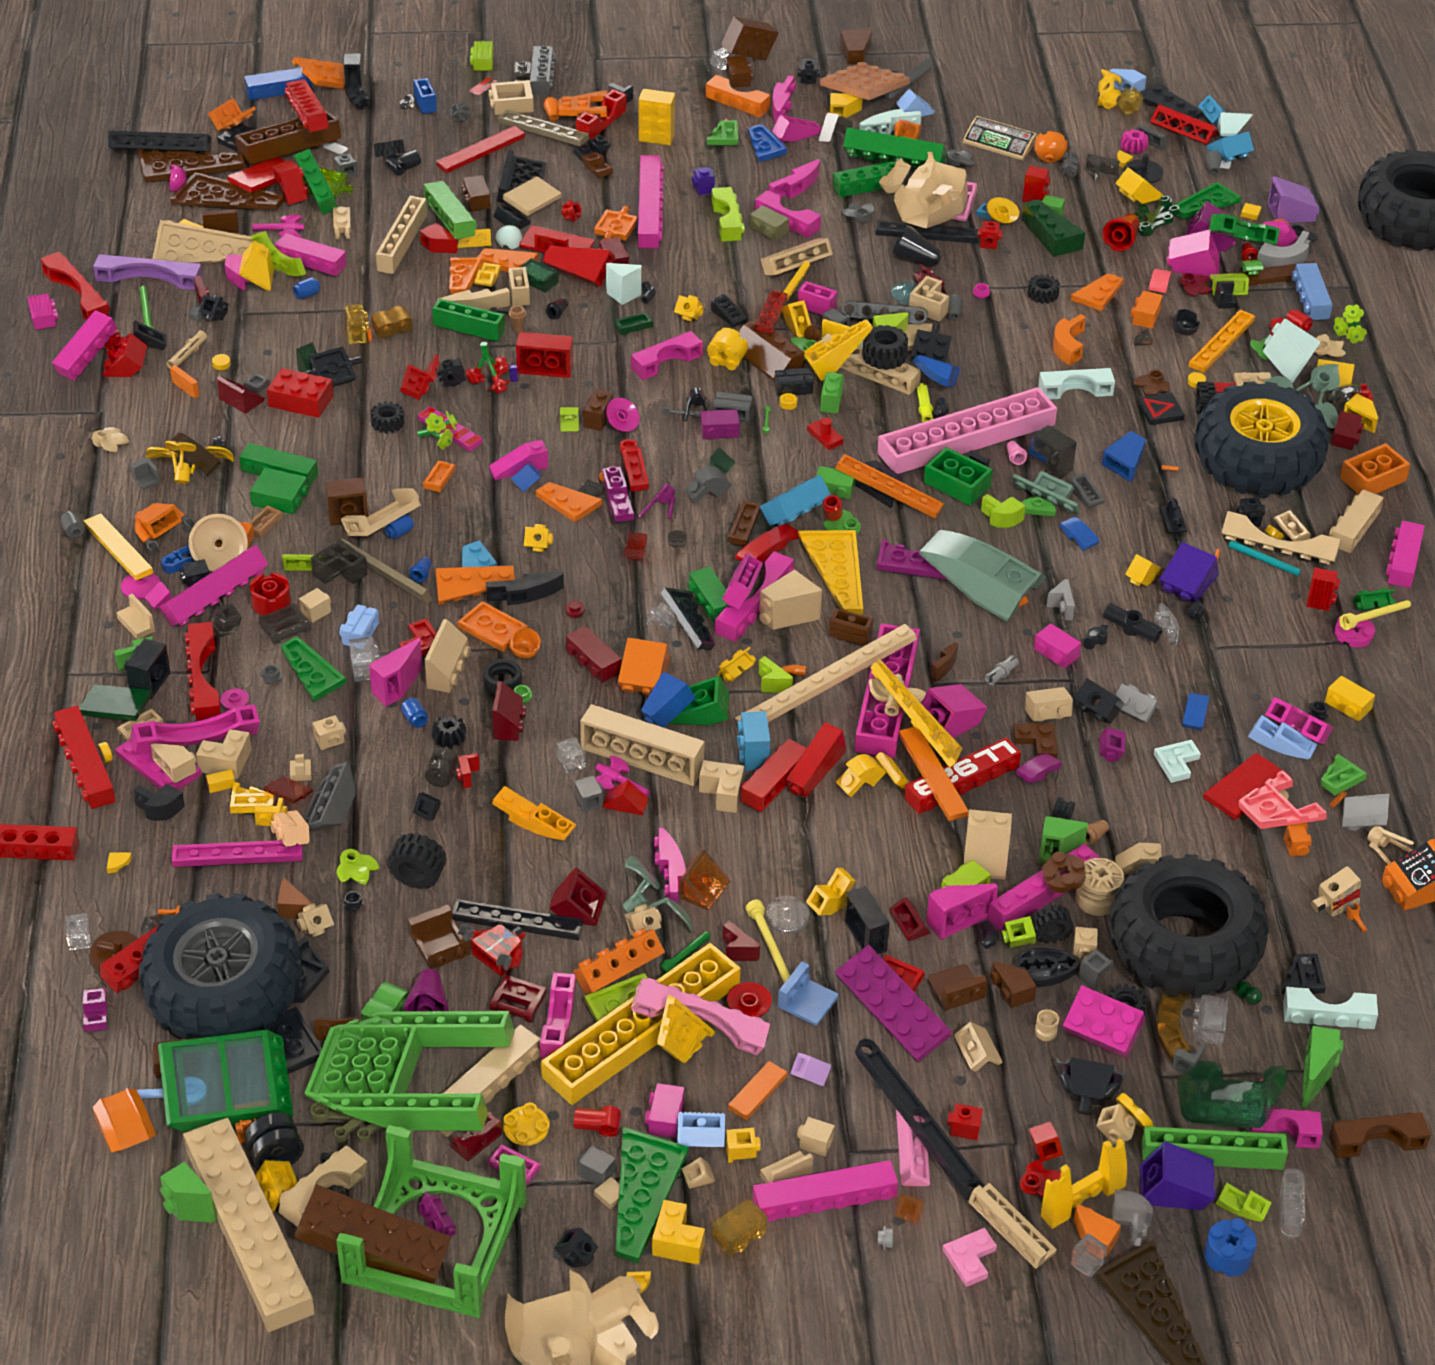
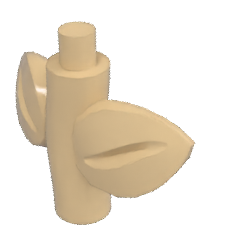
M896 674L895 676L904 684L902 676ZM870 679L869 687L874 698L887 702L884 710L885 713L889 716L898 715L900 704L888 692L881 680ZM907 688L919 702L924 699L925 691L917 688Z

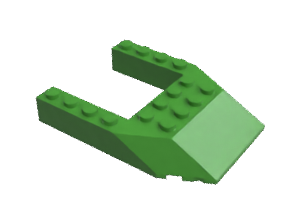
M509 1011L376 1012L371 1014L372 1018L360 1022L358 1019H355L347 1024H340L330 1028L306 1088L305 1096L343 1114L385 1128L391 1125L417 1131H483L488 1115L482 1094L407 1093L422 1047H510L515 1031Z

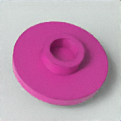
M230 689L221 695L220 702L223 708L231 710L235 707L247 706L249 695L242 689Z

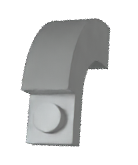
M1303 231L1298 240L1293 245L1287 247H1278L1265 242L1258 252L1257 260L1261 261L1263 268L1303 263L1307 259L1310 240H1308L1309 232Z

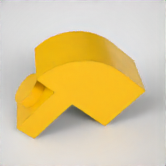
M861 754L846 763L849 768L836 783L848 796L852 797L865 782L874 787L887 772L876 759L870 755Z
M836 868L828 884L816 885L806 903L818 915H832L845 906L846 893L851 890L856 880L843 868Z

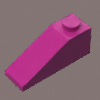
M780 114L772 132L781 142H795L821 134L822 128L816 122Z
M543 440L524 443L491 464L489 469L495 480L514 476L529 462L537 470L548 468V450Z

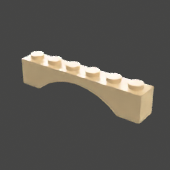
M1227 511L1222 529V535H1225L1227 540L1236 542V539L1244 540V544L1255 546V543L1261 544L1263 549L1273 551L1274 548L1281 549L1283 554L1290 556L1293 553L1300 554V558L1306 560L1316 558L1319 559V563L1330 565V562L1335 563L1341 539L1325 535H1319L1304 541L1279 540L1260 531L1251 523L1246 515Z

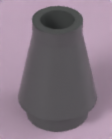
M1210 151L1206 156V162L1211 175H1217L1220 172L1222 155L1218 151Z
M958 294L949 295L948 313L951 320L959 318L963 300Z

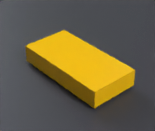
M880 752L876 759L894 783L905 789L906 784L910 783L891 757Z

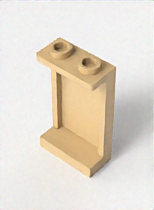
M413 488L394 489L392 492L395 501L368 517L365 515H351L341 518L348 536H368L421 506L417 492Z

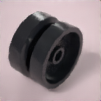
M271 1113L260 1117L247 1128L244 1135L248 1150L251 1152L253 1162L258 1169H260L265 1160L285 1161L293 1165L304 1152V1144L297 1133L294 1120L285 1113Z

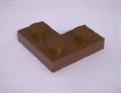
M1013 724L1014 744H1035L1036 757L1048 753L1057 759L1058 749L1054 724Z

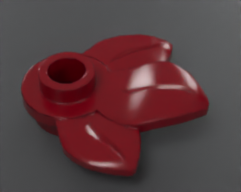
M1185 273L1180 278V284L1189 295L1197 296L1198 293L1206 295L1212 292V289L1206 284L1210 279L1207 276Z

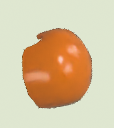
M519 628L514 631L509 647L511 652L518 658L529 659L539 651L541 638L531 628Z

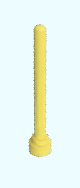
M1405 600L1358 615L1347 613L1340 617L1339 623L1344 630L1354 628L1359 622L1409 608L1411 602Z
M752 900L746 905V911L749 917L756 920L780 976L785 983L790 974L763 917L765 908L760 900Z

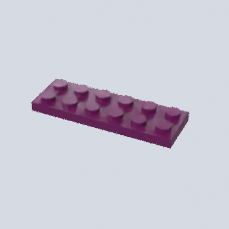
M869 944L835 971L836 976L918 1063L953 1035L952 1031Z

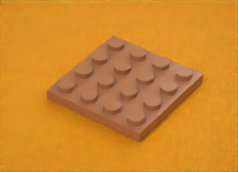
M858 62L857 65L848 66L847 69L838 70L837 73L828 74L820 79L821 86L867 100L910 84V77L904 76L902 73H893L889 69L883 70L878 66H869L865 62Z

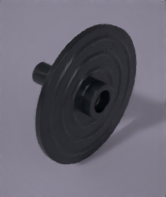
M1143 154L1142 159L1130 161L1124 166V171L1130 168L1148 183L1157 182L1163 177L1162 167L1150 161L1148 154Z

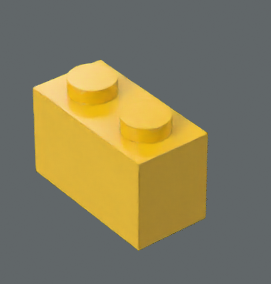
M1340 676L1328 688L1325 703L1359 722L1372 710L1375 694Z

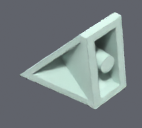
M1221 112L1217 123L1220 136L1237 135L1253 114Z

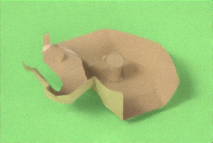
M928 152L927 161L917 168L910 177L908 185L904 186L901 184L911 166L903 162L902 158L896 162V165L889 174L883 176L879 181L880 186L887 194L895 193L894 201L902 221L923 228H929L963 213L967 204L968 187L965 169L935 162L932 152Z
M569 1269L570 1291L525 1304L517 1302L509 1294L507 1295L505 1330L510 1349L522 1365H626V1360L636 1355L637 1343L621 1320L625 1316L631 1315L644 1334L650 1337V1339L658 1332L656 1315L654 1312L649 1311L640 1297V1285L633 1277L619 1276L591 1294L586 1281L579 1274Z

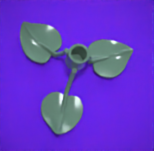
M1326 364L1314 368L1311 372L1310 381L1296 389L1301 391L1312 384V388L1315 391H1321L1318 405H1315V407L1321 410L1329 429H1335L1338 413L1331 403L1326 402L1322 404V399L1325 391H1334L1339 386L1338 364ZM1275 376L1264 382V384L1266 382L1277 383V386L1283 388H1293L1291 381L1283 376Z
M630 855L627 858L625 867L636 871L644 880L636 892L622 904L628 913L635 911L634 907L646 904L649 901L643 893L650 884L657 890L661 887L657 878L634 855ZM664 898L647 905L656 907L663 903L668 904L685 921L689 932L693 930L692 921L688 913L673 899Z

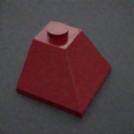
M576 867L554 892L549 909L556 915L583 919L584 925L595 926L598 923L607 892Z

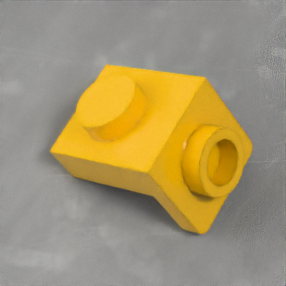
M283 798L278 799L277 806L255 805L256 825L271 826L275 813L285 812L287 814L288 808L284 806Z

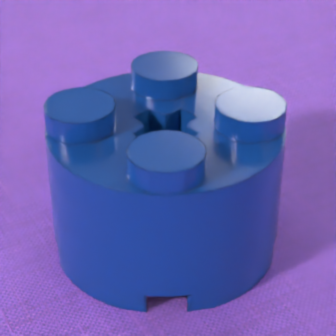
M1235 1218L1233 1220L1217 1222L1211 1226L1205 1246L1204 1257L1208 1266L1215 1272L1221 1271L1225 1273V1276L1234 1277L1244 1274L1253 1261L1257 1245L1256 1236L1242 1219Z

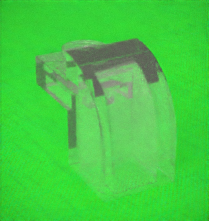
M1115 1190L1112 1203V1220L1118 1224L1131 1225L1130 1245L1140 1246L1142 1237L1147 1235V1227L1151 1225L1153 1216L1152 1206L1145 1197L1136 1192Z

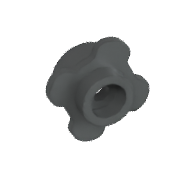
M267 665L260 672V676L264 678V683L266 684L283 679V674L279 672V668L276 665Z

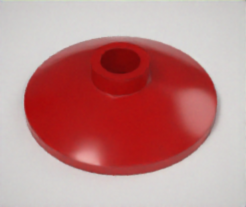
M744 982L734 986L729 991L727 1004L729 1009L740 1010L747 1016L761 1017L769 1011L772 997L770 992L761 984Z

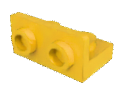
M265 1160L255 1175L272 1212L279 1205L281 1195L286 1190H291L298 1183L290 1162Z

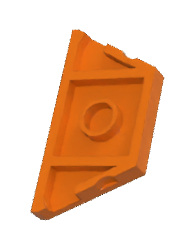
M293 58L292 63L300 65L303 68L302 73L315 85L339 89L344 88V64L317 59Z

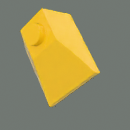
M253 240L243 253L239 275L270 291L275 269L270 251L263 244Z

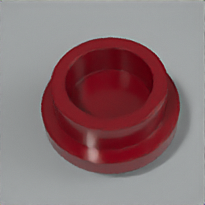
M571 601L566 604L565 611L569 617L577 619L585 612V605L580 601Z

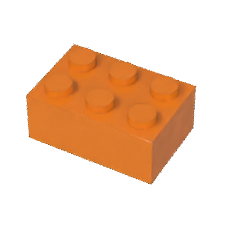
M1385 443L1343 461L1340 479L1358 495L1363 489L1377 494L1407 481L1411 464Z

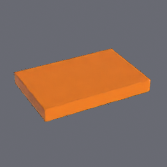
M483 601L457 622L459 629L502 652L509 648L510 640L516 629L528 628V625Z

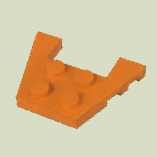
M607 90L572 97H562L559 99L558 104L559 116H579V113L587 112L607 117V106L591 107V102L603 101L604 96L608 94Z

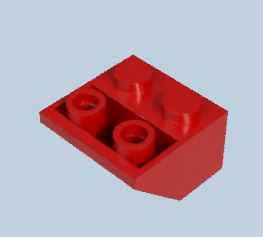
M131 333L126 337H122L115 347L108 349L102 375L105 377H132L143 366L147 345Z

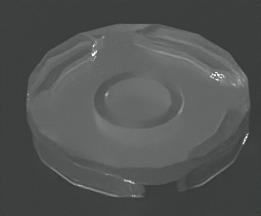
M781 896L775 898L774 902L769 903L767 906L766 919L768 924L779 932L795 933L804 929L808 924L810 911L808 905L805 902H801L799 898Z

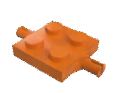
M623 206L621 211L606 210L596 224L594 234L604 236L602 240L619 237L620 240L626 241L638 223V217L628 214L630 210L628 206Z

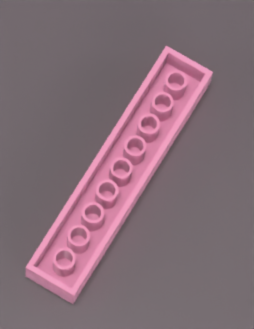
M1037 387L880 435L877 453L892 471L900 474L925 466L945 447L964 454L971 450L974 451L1047 428L1048 426H1054L1056 423L1057 407Z

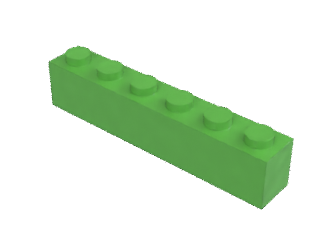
M443 181L424 184L426 202L453 237L460 239L475 236V229H477L476 220L471 217L470 212H467L465 206L451 192L449 186Z
M1145 1127L1141 1143L1143 1161L1164 1141L1213 1159V1166L1284 1170L1288 1155L1286 1134Z

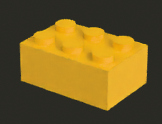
M643 89L639 98V141L671 145L675 135V93Z

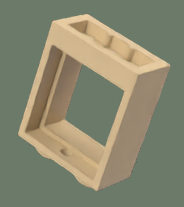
M530 81L491 83V90H488L490 106L491 109H494L495 115H501L506 110L515 113L534 112Z

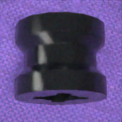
M1058 797L1053 808L1052 817L1070 820L1074 812L1075 802H1066L1063 798Z

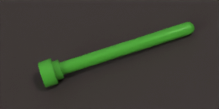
M141 286L140 297L144 325L155 329L151 324L147 289L145 286Z

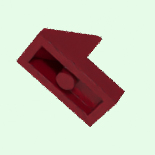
M731 921L726 922L723 925V940L727 944L726 956L731 961H758L760 959V944Z

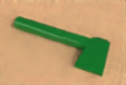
M707 931L703 932L671 960H664L661 963V970L666 974L709 940L711 938L710 933Z

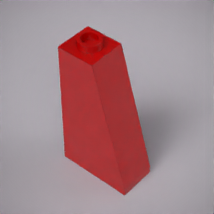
M550 246L544 254L543 262L552 269L601 287L606 277V264L613 263L615 256L607 249Z
M824 722L786 778L788 790L796 796L801 795L806 798L845 754L846 746L843 730Z

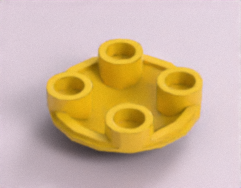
M526 1103L524 1106L514 1108L504 1116L503 1130L506 1137L513 1143L531 1146L539 1143L546 1137L549 1131V1120L547 1115L537 1108L534 1103Z

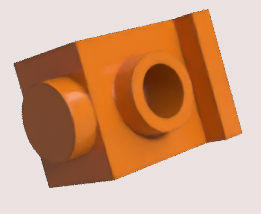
M1307 822L1286 825L1283 838L1290 857L1305 856L1310 851L1309 846H1311L1312 841L1310 834H1307Z

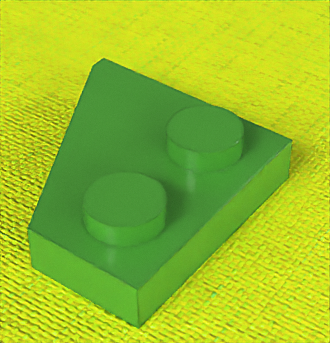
M721 120L718 127L712 131V136L707 137V145H738L737 120Z

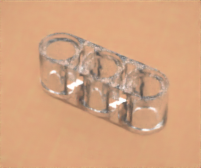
M1289 1168L1284 1171L1279 1188L1280 1231L1285 1237L1291 1239L1300 1236L1305 1221L1304 1175L1295 1168Z

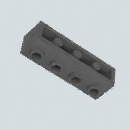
M543 45L534 46L530 76L532 95H550V89H553L556 53H553V47Z

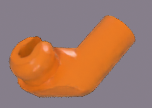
M791 664L780 667L788 674L801 676L806 674V666Z

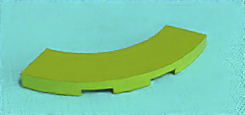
M266 231L251 235L252 241L255 240L269 249L274 268L277 271H282L288 276H303L306 274L301 258H292L281 253L273 245Z

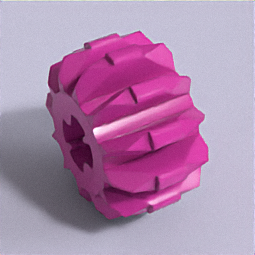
M1131 129V131L1126 130L1122 134L1121 149L1125 150L1126 153L1130 152L1131 154L1135 153L1138 155V153H1144V150H1147L1148 135L1144 134V131Z

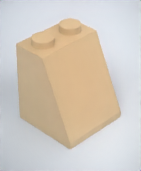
M793 570L760 591L759 620L772 630L818 620L821 616L822 589L796 570Z
M969 809L963 864L966 865L974 860L991 874V878L1005 880L1012 814Z

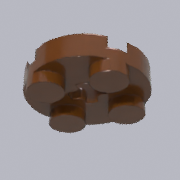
M1063 852L1054 853L1042 868L1046 886L1052 891L1066 893L1068 892L1067 889L1074 888L1076 890L1080 888L1086 879L1084 861L1075 855L1064 854ZM1068 871L1069 874L1060 875V872Z

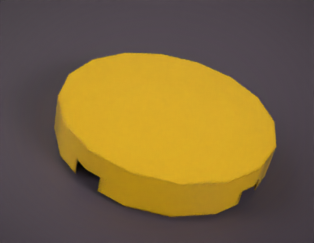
M1121 1093L1116 1098L1118 1104H1121L1137 1121L1136 1124L1144 1130L1145 1127L1154 1126L1146 1113L1137 1107L1128 1095Z

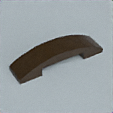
M179 432L171 440L196 445V451H184V458L193 463L197 469L207 476L221 463L208 450L183 433ZM171 450L173 452L180 454V451Z

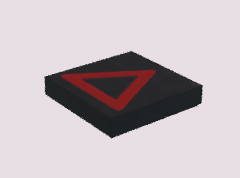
M1173 393L1138 398L1137 403L1149 425L1184 420L1185 415Z

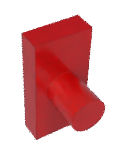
M822 418L807 425V431L826 449L831 450L844 444V438L831 427L832 420L830 418Z

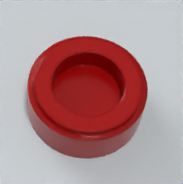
M625 439L620 442L621 453L623 449L638 448V443L633 439Z

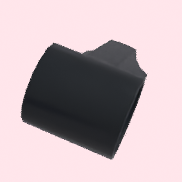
M416 150L400 156L393 154L386 159V166L398 176L404 174L406 169L421 163V157Z

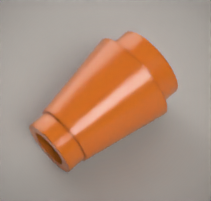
M553 97L545 99L543 108L551 121H557L559 119V102Z

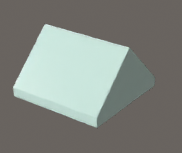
M607 263V294L622 305L641 296L642 265Z

